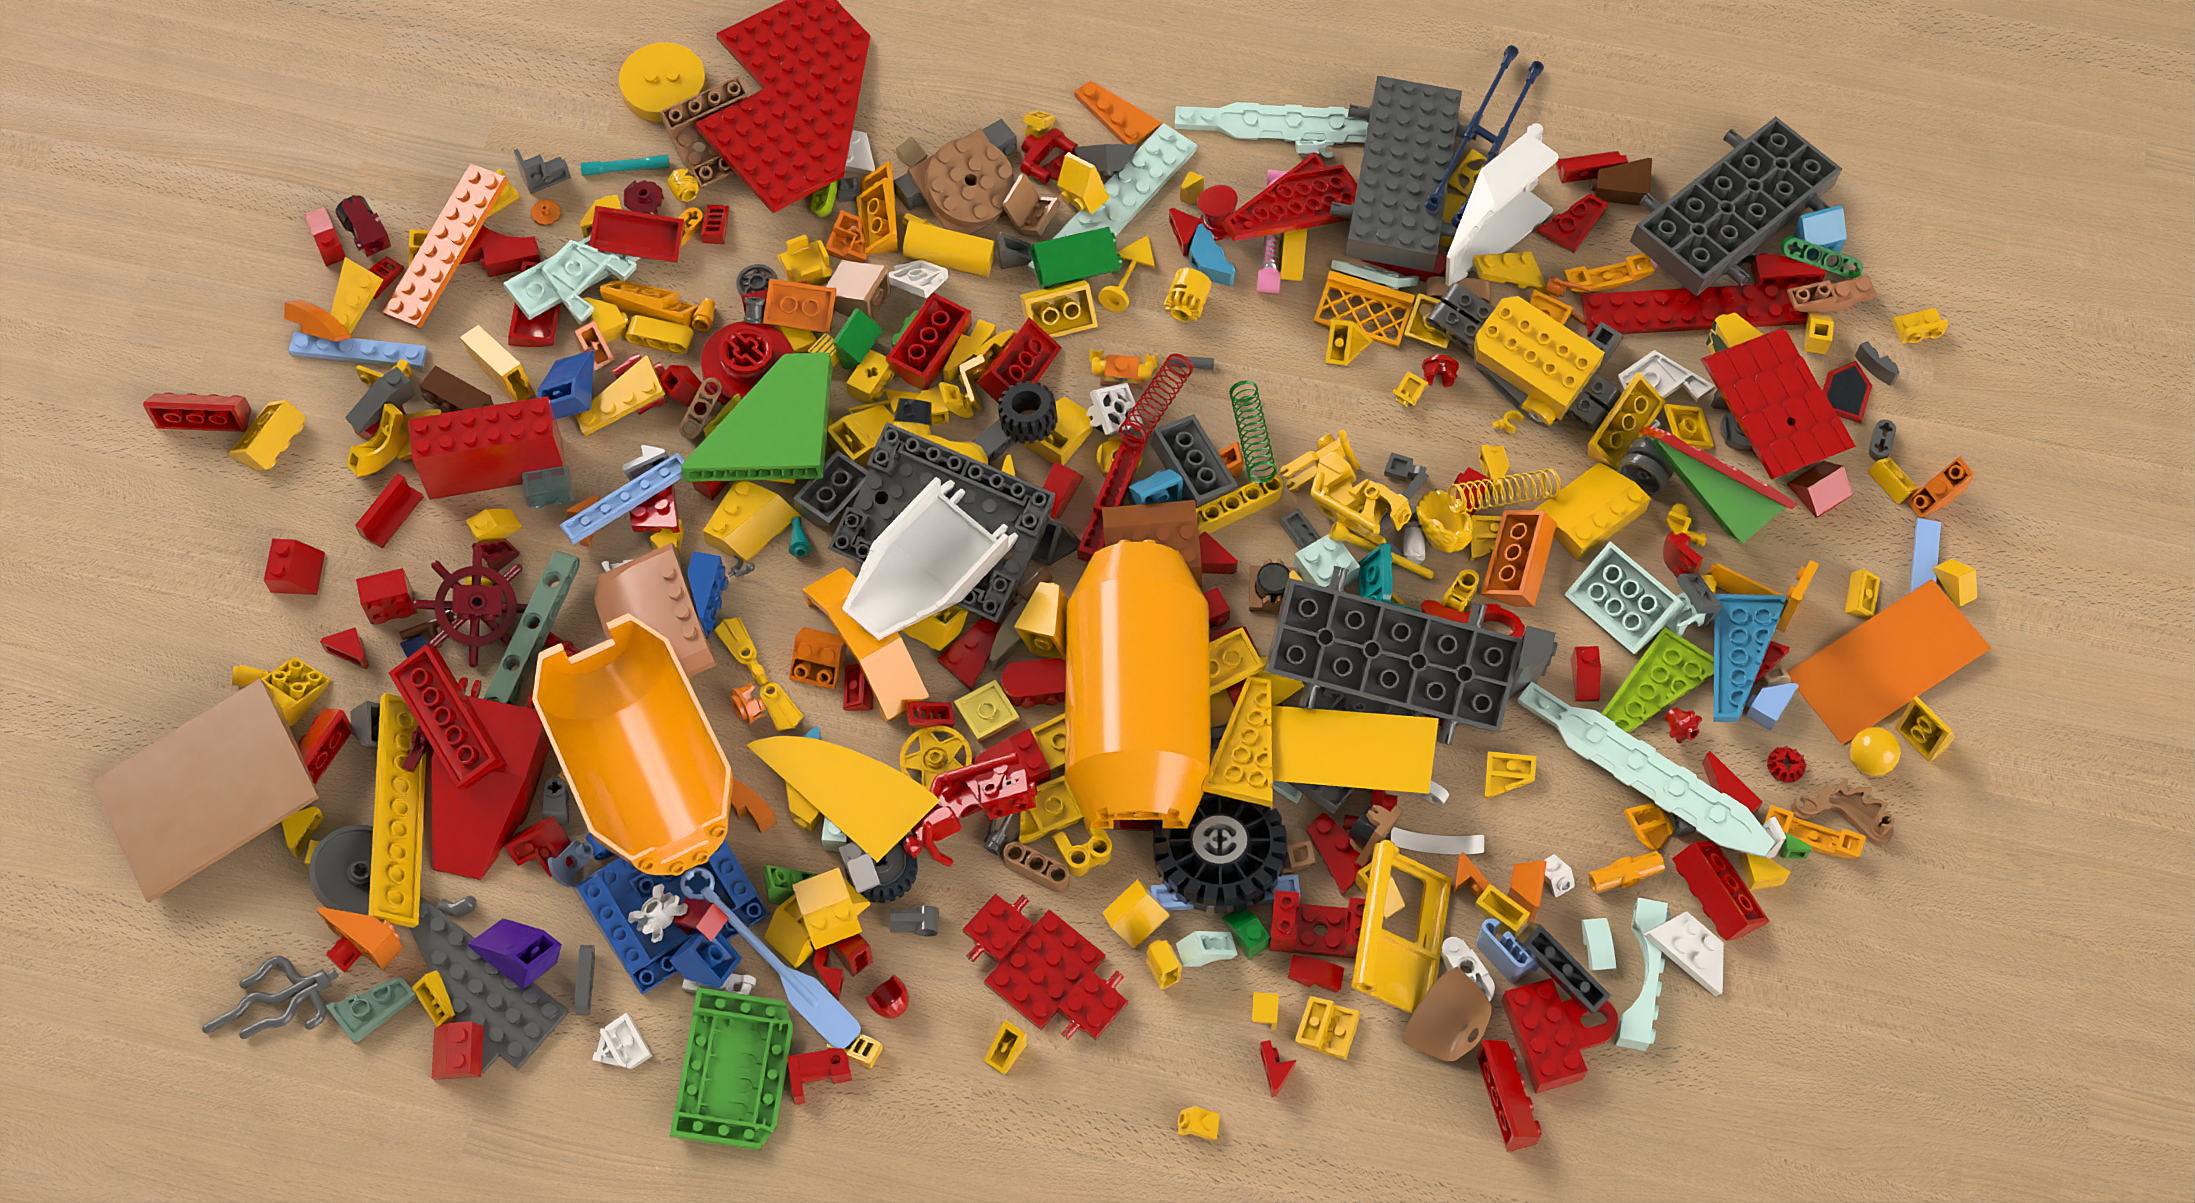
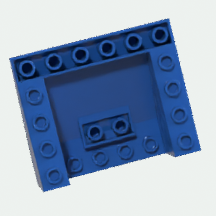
M725 839L720 847L709 857L707 862L695 866L706 868L711 872L715 881L713 891L748 928L770 914ZM619 857L576 883L572 888L639 992L644 994L679 972L670 962V959L698 930L693 928L687 935L671 923L668 927L662 929V940L655 943L651 941L652 932L645 935L642 931H638L636 929L638 921L630 923L628 921L629 913L641 911L644 903L653 897V888L660 884L664 886L663 893L667 894L670 892L673 896L677 895L679 897L678 905H681L687 897L683 894L680 887L681 877L686 871L680 875H652L640 871ZM700 872L694 873V877L689 881H685V886H689L694 891L693 894L696 895L701 894V890L710 885V880L706 881ZM728 921L719 931L727 941L739 934Z

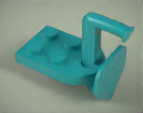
M1381 543L1358 562L1360 565L1358 575L1359 596L1420 612L1417 609L1390 602L1393 584L1391 545Z

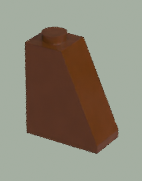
M1645 158L1599 170L1597 178L1592 179L1591 191L1595 192L1594 196L1605 202L1641 206L1640 201L1648 193L1650 194L1652 158Z

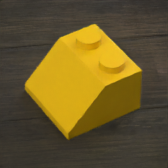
M1068 152L1065 155L1057 183L1061 192L1060 197L1066 204H1071L1079 211L1083 210L1091 215L1110 198L1096 167Z

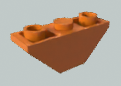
M1959 456L1906 501L1919 518H1923L1945 507L1962 494L1975 474L1963 458Z

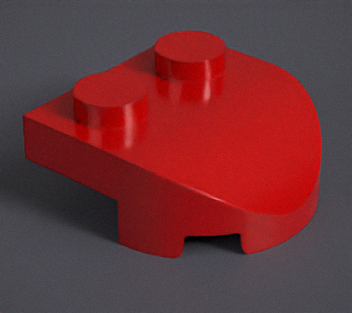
M1671 531L1666 536L1663 545V558L1666 566L1677 579L1680 574L1698 573L1703 558L1688 546L1691 537L1683 532L1677 535L1674 531Z

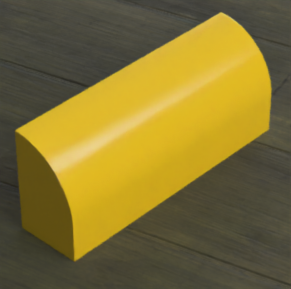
M908 221L903 244L904 258L916 261L924 260L937 266L989 278L997 243L972 235Z

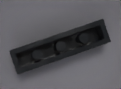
M1531 922L1514 940L1583 1010L1594 1014L1611 996L1542 925Z

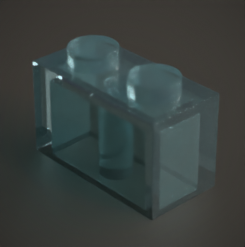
M568 465L522 473L524 495L529 508H541L555 503L565 504L568 501L575 500L572 476Z

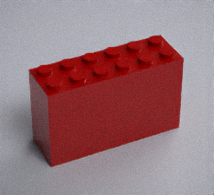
M549 396L408 419L412 460L429 500L567 477L562 436Z

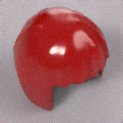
M893 974L889 980L880 984L870 996H867L866 1001L876 1014L883 1018L893 1019L901 1016L906 1011L909 995L905 984Z

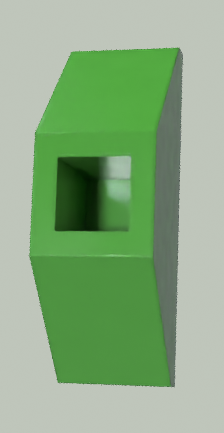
M765 865L763 867V883L768 903L783 904L795 893L793 884L818 874Z

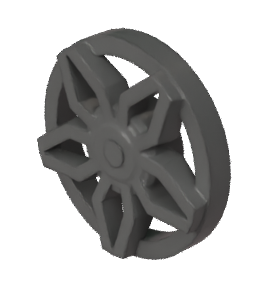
M750 265L739 273L736 280L737 290L740 295L748 294L751 290V293L766 290L769 285L766 282L770 278L777 280L778 278L775 271L766 265ZM754 270V272H753V274H752L751 276H750V275H746L748 272ZM764 271L770 273L772 276L764 277ZM740 284L746 287L744 291L741 289Z

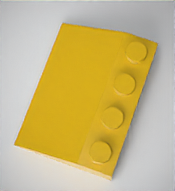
M1598 462L1560 490L1557 497L1549 498L1533 511H1545L1557 523L1553 537L1579 561L1646 512L1651 498L1634 481Z

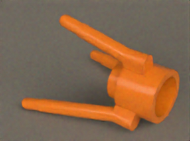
M1552 276L1547 283L1545 293L1562 302L1558 297H1563L1567 289L1570 290V287L1588 291L1578 292L1583 294L1591 293L1592 289ZM1573 311L1571 315L1582 324H1585V320Z

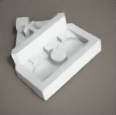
M625 1013L607 1025L605 1029L601 1028L597 1052H594L592 1060L633 1069L653 1055L630 1014Z

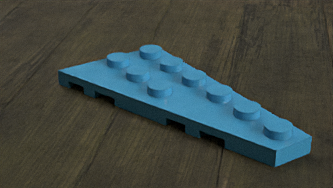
M1715 594L1722 607L1715 617L1713 722L1739 721L1787 602L1786 595Z

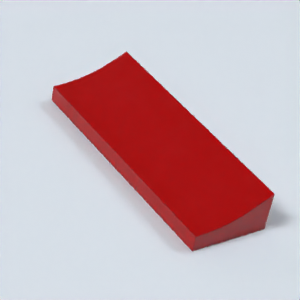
M426 644L388 672L456 788L462 790L481 776L507 764L438 649Z

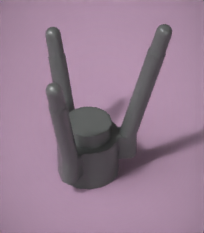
M1013 814L1005 817L999 831H994L997 818L991 820L987 835L983 840L986 850L1001 856L1005 846L1019 838L1020 829L1008 842L1006 841L1008 837L1003 834Z

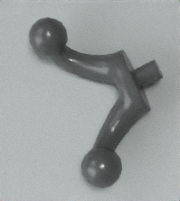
M734 555L738 559V563L731 567V572L728 575L729 577L733 575L736 577L746 575L755 570V565L750 562L746 565V569L740 570L743 560Z

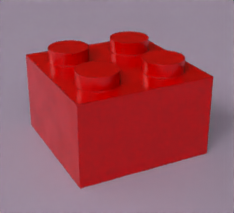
M403 568L356 579L360 604L370 624H383L388 620L404 619L417 614V609L412 606L415 600L413 588Z

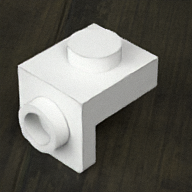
M1555 854L1544 860L1547 861L1544 880L1550 885L1554 897H1558L1575 887L1572 870Z

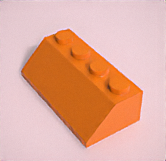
M1503 511L1481 592L1483 596L1514 607H1535L1557 525L1545 511Z

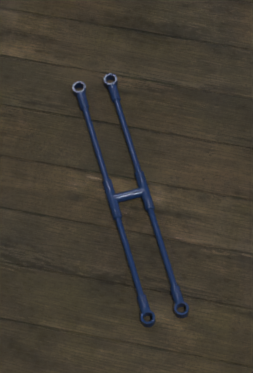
M1509 45L1503 53L1504 58L1500 64L1501 67L1479 110L1475 112L1462 137L1463 140L1443 179L1434 190L1432 196L1425 202L1427 210L1436 211L1439 207L1444 187L1467 142L1471 140L1474 133L1493 144L1484 166L1497 156L1509 132L1508 129L1530 86L1544 69V65L1541 62L1534 61L1529 67L1530 73L1526 79V84L1504 127L1500 129L1496 136L1481 127L1479 123L1505 69L1509 67L1511 61L1519 53L1518 49L1513 45ZM1473 188L1470 191L1466 201L1462 204L1459 211L1451 219L1452 224L1457 228L1459 227L1460 221L1470 199Z

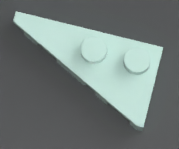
M1332 260L1331 269L1365 278L1368 282L1378 285L1380 283L1386 284L1385 287L1398 290L1399 287L1418 285L1419 276L1399 277V273L1365 265L1362 268L1351 265L1350 262Z

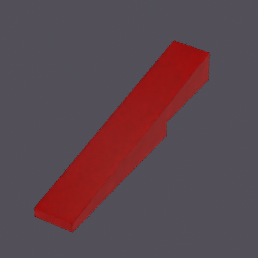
M1129 434L1124 435L1133 443L1143 442V440L1136 439ZM1122 440L1093 506L1091 519L1078 546L1077 556L1079 560L1089 562L1096 551L1105 548L1102 508L1123 506L1128 493V487L1132 483L1147 440L1139 447L1131 446Z

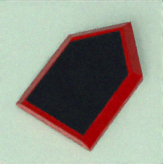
M1853 361L1829 371L1823 391L1837 416L1857 423L1862 422L1872 384L1858 363Z

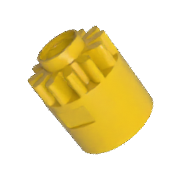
M1182 268L1177 270L1164 302V306H1166L1165 311L1170 312V316L1178 321L1190 322L1191 319L1197 321L1210 292L1211 280L1204 273L1195 269Z

